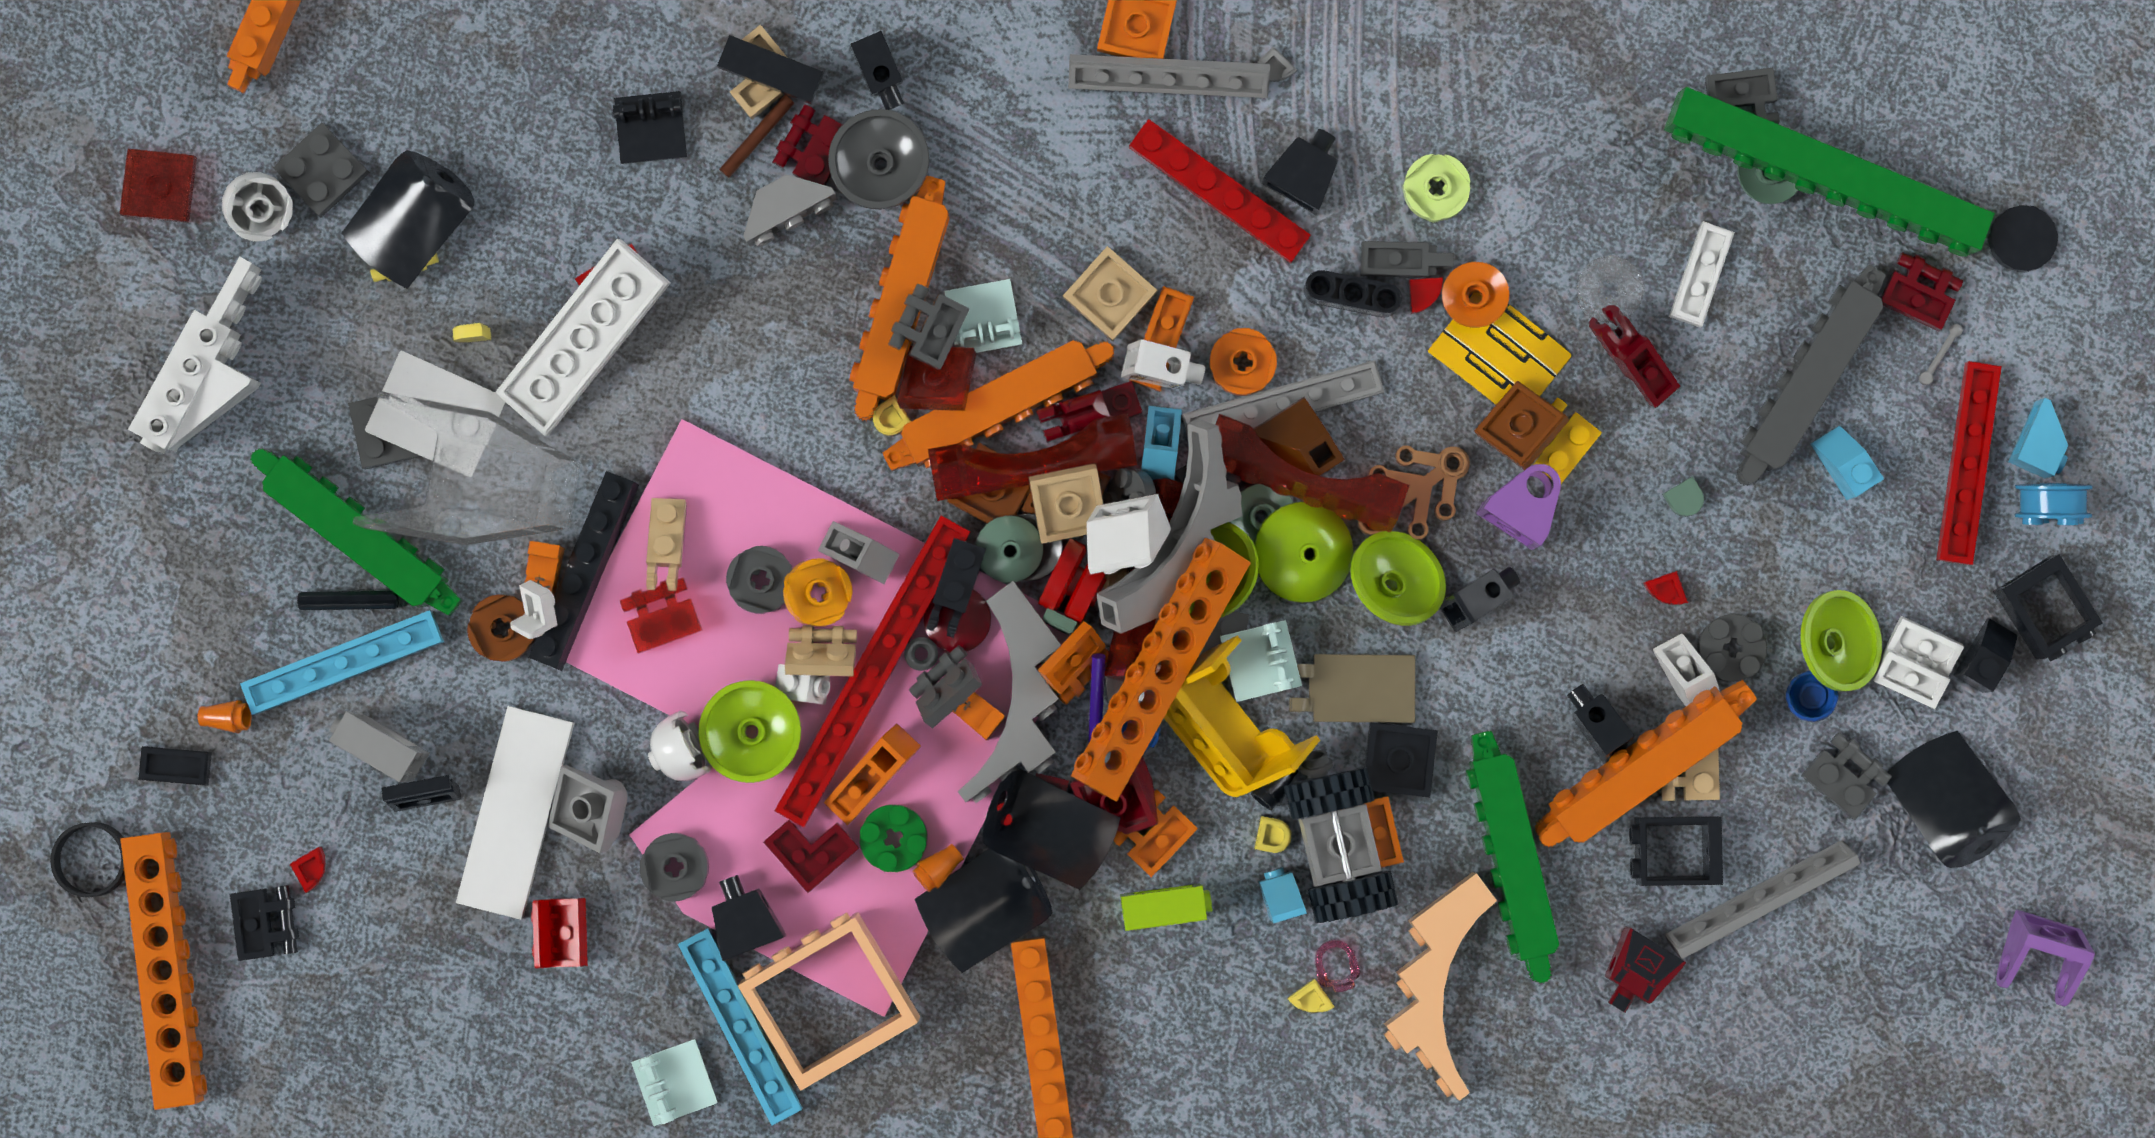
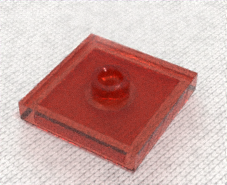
M127 149L120 215L124 217L189 223L197 157L186 154Z
M910 346L897 402L900 409L965 411L977 355L975 349L951 347L942 368L938 370L910 356L909 353L913 347Z

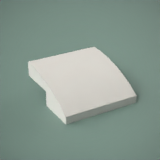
M1901 616L1882 654L1873 681L1935 709L1950 682L1949 675L1964 645Z

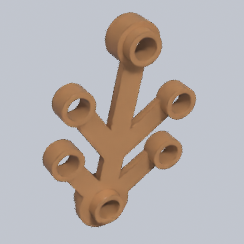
M1407 445L1400 447L1395 454L1396 462L1399 465L1406 467L1412 463L1435 467L1424 476L1387 470L1382 465L1372 467L1368 473V479L1371 484L1381 486L1387 483L1408 488L1378 509H1365L1358 517L1359 529L1366 535L1381 532L1385 527L1386 519L1416 498L1413 521L1408 525L1407 533L1417 540L1423 539L1427 536L1429 530L1426 521L1432 486L1442 479L1441 501L1435 506L1434 512L1439 520L1447 521L1451 519L1456 512L1453 503L1457 479L1465 476L1470 467L1467 453L1459 447H1447L1440 454L1417 451ZM1402 450H1408L1411 453L1412 458L1409 462H1404L1400 459V452ZM1448 458H1455L1458 461L1457 469L1451 470L1447 467L1446 462ZM1379 469L1384 472L1385 477L1383 481L1378 482L1373 479L1372 474L1374 470ZM1442 504H1446L1451 508L1449 516H1442L1440 514L1439 508ZM1366 517H1375L1377 526L1375 528H1368L1365 525ZM1414 524H1421L1423 526L1424 533L1421 536L1413 534L1412 527Z

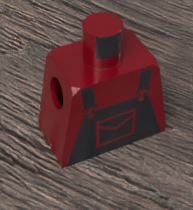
M1625 926L1605 974L1607 979L1618 985L1608 1003L1626 1013L1635 997L1651 1004L1679 973L1686 962L1634 929Z

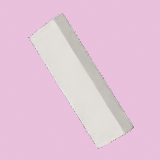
M1704 221L1700 224L1669 317L1700 328L1703 326L1735 232Z

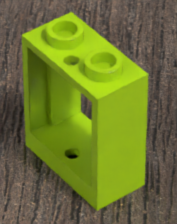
M1200 883L1120 894L1125 931L1207 920L1206 912H1213L1210 891L1203 890V886Z

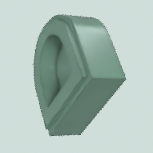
M1693 476L1662 494L1671 510L1682 517L1698 513L1704 503L1703 492Z
M1047 608L1043 616V621L1046 624L1068 635H1071L1080 626L1078 622Z

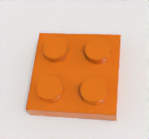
M1108 0L1097 51L1119 57L1163 59L1177 0Z

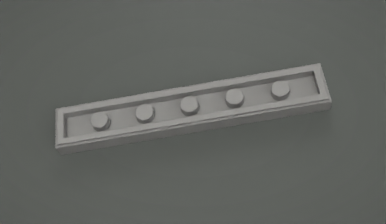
M1070 54L1068 89L1268 98L1270 64Z
M1373 360L1184 413L1181 416L1187 437V423L1200 419L1219 426L1222 438L1252 430L1303 397L1306 398L1314 412H1319L1383 394L1384 389L1376 361Z
M1841 840L1666 933L1665 937L1668 944L1683 959L1860 865L1858 855Z

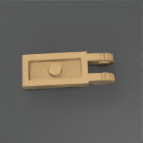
M651 499L646 558L647 590L656 589L658 567H669L666 580L668 591L677 590L679 568L682 567L687 506L685 499Z

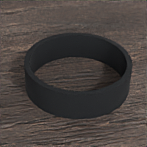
M98 822L80 823L65 830L54 843L50 857L51 870L57 883L65 891L79 897L102 896L115 890L125 879L120 838H124L122 834L115 828ZM88 826L97 827L109 833L117 842L121 853V865L115 880L105 889L95 893L84 892L72 886L65 878L60 863L61 851L67 839L74 832Z

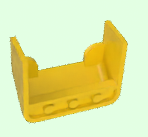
M1238 635L1205 651L1197 658L1164 717L1165 721L1217 786L1225 794L1232 797H1240L1294 773L1320 742L1318 736L1315 735L1294 745L1289 737L1278 729L1270 728L1260 732L1221 682L1229 676L1231 671L1230 664L1226 658L1242 641Z

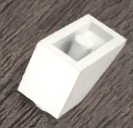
M1683 633L1653 649L1677 696L1685 706L1692 703L1696 695L1704 690H1710L1714 686L1719 690L1715 674Z

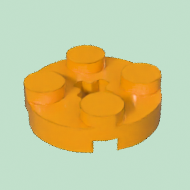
M823 558L808 559L797 564L785 576L783 596L788 611L799 623L811 626H827L835 623L844 615L848 602H851L852 585L849 576L840 566ZM815 583H817L818 587L825 588L826 593L821 595L822 601L817 602L816 598H811L810 591L813 590Z

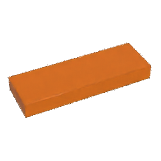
M1163 286L1143 340L1176 348L1194 297ZM1166 363L1167 370L1170 366L1169 363ZM1129 379V381H1132L1133 383L1142 385L1144 387L1153 389L1158 392H1160L1162 386Z

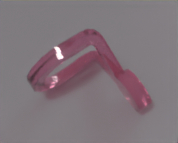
M1329 940L1317 949L1315 968L1320 985L1323 987H1333L1334 992L1353 989L1355 987L1354 980L1360 976V968L1352 948L1346 942ZM1333 947L1343 949L1349 957L1351 974L1342 980H1329L1322 965L1323 954Z

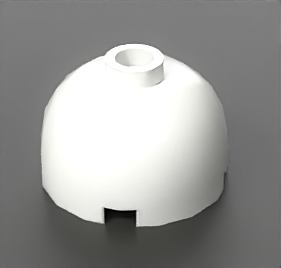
M248 172L236 177L226 187L222 197V211L228 225L241 238L253 242L267 241L273 238L272 235L276 234L280 229L283 231L288 226L293 214V202L286 188L276 178L261 172Z
M678 711L668 716L657 725L651 735V752L648 753L650 763L656 771L661 769L667 777L677 781H689L709 773L712 769L711 765L706 766L704 759L706 758L699 742V729L694 722L689 725L683 718L688 716V714L683 711Z

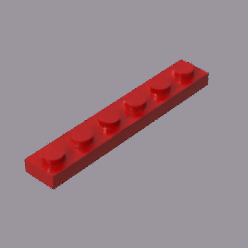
M1150 119L1146 121L1130 143L1129 149L1290 264L1311 237V234Z
M1972 361L1965 362L1937 561L1968 566L1973 565L2002 366Z

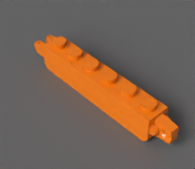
M251 0L226 56L230 59L228 68L232 69L227 83L230 88L245 94L252 78L258 80L260 74L266 76L270 72L301 0Z
M926 176L917 196H912L910 203H904L899 216V222L903 223L900 236L894 234L889 248V254L893 255L890 268L884 266L879 280V286L883 287L880 299L874 298L869 317L873 318V323L870 331L864 330L860 341L859 349L864 350L860 363L854 362L850 373L849 381L854 382L852 388L858 392L854 411L859 420L862 419V421L866 420L867 422V420L873 418L880 399L886 401L896 395L912 341L905 339L900 350L889 346L888 343L893 335L891 329L894 323L899 322L906 308L904 302L908 294L912 295L917 284L929 288L950 220L949 213L943 205L946 182L942 179ZM918 312L911 326L914 330H916L921 312Z
M1072 340L905 424L901 433L903 438L882 452L891 471H895L913 464H917L918 467L924 464L926 469L944 460L943 454L953 449L956 454L974 445L973 439L983 434L986 438H990L1004 430L1003 424L1013 419L1016 423L1022 422L1034 415L1033 409L1043 404L1045 407L1060 403L1064 400L1062 394L1072 389L1076 393L1088 389L1094 385L1092 379L1097 377L1096 370L1105 366L1106 363H1109L1114 358V346H1111V343L1109 344L1108 341H1103L1100 344H1095L1085 349L1082 343Z
M1744 680L1722 691H1719L1714 686L1710 690L1700 692L1696 695L1693 702L1685 708L1672 712L1667 716L1665 722L1658 727L1642 733L1637 741L1627 749L1615 752L1607 763L1598 769L1587 772L1581 781L1570 789L1560 791L1553 801L1549 803L1551 811L1536 822L1535 831L1540 836L1541 843L1549 848L1550 846H1556V843L1562 842L1569 836L1574 842L1584 843L1739 734L1743 724L1739 716L1757 700L1755 694Z

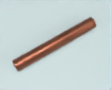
M784 95L719 170L726 177L730 178L795 103L787 95Z

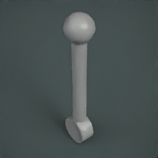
M1953 324L1950 327L1948 338L1928 370L1919 375V382L1922 385L1932 383V374L1954 339L1962 334L1963 328L1961 325Z

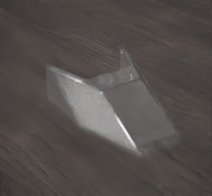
M377 391V398L432 428L437 434V441L426 499L421 506L354 517L353 524L365 529L459 545H471L569 529L580 462L491 412Z

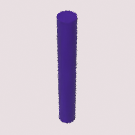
M1100 653L1092 655L1088 744L1091 740L1093 729L1103 719L1106 656Z

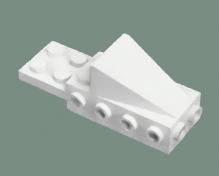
M239 256L207 316L196 310L193 311L128 428L131 432L143 437L140 441L142 445L158 453L165 454L166 450L177 452L181 445L259 388L260 382L225 363L228 358L233 360L241 347L242 342L238 341L241 334L230 329L232 322L237 324L242 318L246 306L242 304L248 293L253 295L258 289L262 277L259 276L262 269Z

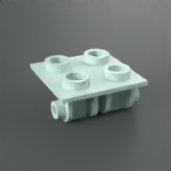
M1010 279L944 291L946 297L969 308L954 341L956 357L1022 345Z
M1286 620L1220 636L1222 643L1237 635L1242 640L1226 658L1231 668L1229 675L1236 702L1302 686Z
M696 1039L631 1062L653 1126L671 1122L678 1117L718 1103Z

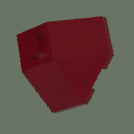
M1143 756L1117 802L1076 779L1070 783L1076 797L1120 817L1117 830L1124 834L1133 833L1158 824L1153 780Z

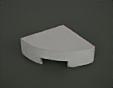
M1274 47L1257 62L1270 64L1269 82L1285 80L1297 71Z

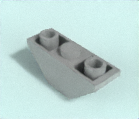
M786 174L756 191L743 236L750 247L754 244L757 247L766 245L775 238L773 234L784 228L786 231L793 230L804 223L803 218L813 212L819 215L834 206L832 202L837 200L836 194L832 187Z

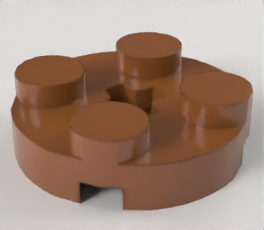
M499 594L492 595L480 601L472 611L473 614L467 627L469 641L478 654L492 661L509 662L523 656L536 640V638L528 639L511 628L508 629L506 637H503L502 634H494L493 630L497 628V620L501 619L504 623H510L525 614L523 602L516 597Z

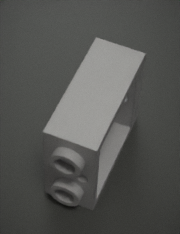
M346 711L344 716L339 714L330 728V732L333 733L329 739L331 743L398 782H413L430 754L427 750L362 712Z

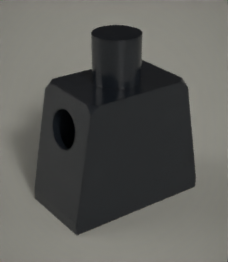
M882 31L851 43V51L871 96L879 94L885 110H892L905 104L897 87L903 83V80ZM879 68L885 69L888 79L884 82H879L874 74L875 70Z
M1318 129L1310 143L1297 137L1265 174L1262 184L1317 215L1338 162L1336 158L1328 154L1336 138L1322 129Z
M1507 567L1500 573L1492 569L1444 599L1440 610L1453 630L1457 632L1511 599L1512 594L1509 590L1520 584V579L1511 567Z
M1582 684L1567 695L1577 709L1573 715L1574 722L1603 764L1607 763L1615 752L1627 749L1632 745L1635 737L1603 694L1594 698L1586 686ZM1598 714L1602 717L1603 721L1595 723L1591 721L1589 716Z
M738 875L719 882L726 901L712 906V913L722 961L786 937L783 927L760 889L745 894Z

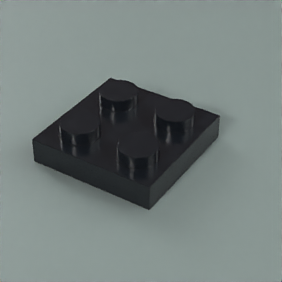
M1370 722L1364 767H1367L1372 791L1430 798L1438 730Z

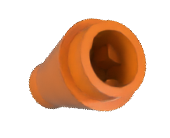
M235 700L212 706H201L198 710L197 719L202 727H212L239 734L242 730L249 729L252 714L247 703Z
M950 844L945 849L917 862L918 867L912 872L920 884L930 892L934 888L939 889L964 858L956 847Z

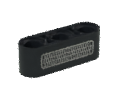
M1325 270L1312 272L1304 285V295L1313 304L1381 318L1392 316L1402 302V294L1393 284ZM1315 280L1325 281L1328 285V293L1325 295L1315 294L1311 289V283ZM1349 286L1357 287L1361 292V299L1357 302L1348 301L1344 296V289ZM1380 293L1390 294L1394 299V306L1382 308L1377 302V295Z

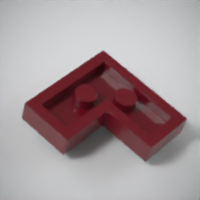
M791 820L786 821L763 842L807 893L812 891L860 848L838 822L813 844L808 841Z

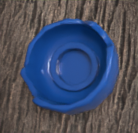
M1811 671L1794 677L1786 691V702L1790 712L1798 719L1811 723L1822 721L1829 717L1835 710L1838 701V691L1824 686Z

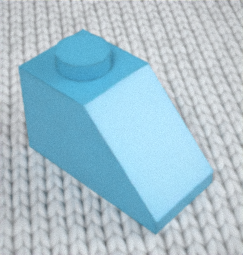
M2043 398L2034 402L2008 461L2044 479L2055 476L2056 473L2059 474L2068 459V456L2065 455L2068 443L2051 400Z
M1148 407L1141 470L1147 472L1152 481L1174 483L1181 409Z
M1841 426L1836 427L1811 443L1814 451L1846 500L1857 497L1884 480L1867 451Z
M1282 867L1264 873L1265 879L1258 882L1270 921L1277 923L1307 914L1292 872L1285 873Z

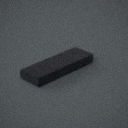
M731 35L728 37L717 64L719 69L808 104H812L824 74L823 71Z

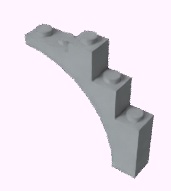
M1200 419L1187 423L1189 451L1186 477L1179 502L1169 523L1171 531L1150 565L1144 568H1135L1119 582L1097 593L1101 625L1119 633H1124L1159 618L1162 607L1169 602L1176 590V583L1179 577L1186 572L1190 565L1196 547L1203 542L1204 538L1214 541L1210 529L1243 516L1241 508L1242 495L1239 486L1226 480L1227 469L1223 461L1222 436L1217 425Z
M1014 581L986 600L1001 626L1009 648L1013 675L1011 705L1005 728L994 752L980 771L958 791L965 802L973 799L975 803H978L992 792L988 787L997 779L1003 781L1012 771L1018 770L1016 765L1020 762L1028 773L1035 769L1038 774L1054 763L1051 756L1056 751L1038 729L1033 719L1038 716L1042 721L1055 712L1057 707L1054 703L1059 698L1035 667L1040 663L1043 665L1061 644Z

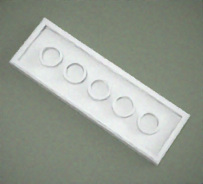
M616 239L495 393L540 433L548 436L671 282L623 240Z
M507 706L456 903L520 920L523 919L550 818L560 769L564 765L574 722Z

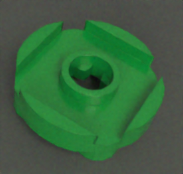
M885 805L874 810L866 818L860 829V847L864 857L874 867L884 872H901L911 868L922 858L927 846L928 833L924 821L915 811L902 805ZM891 828L895 833L901 831L903 837L899 840L901 845L898 848H895L893 844L888 846L885 844L884 840L888 837L886 831Z

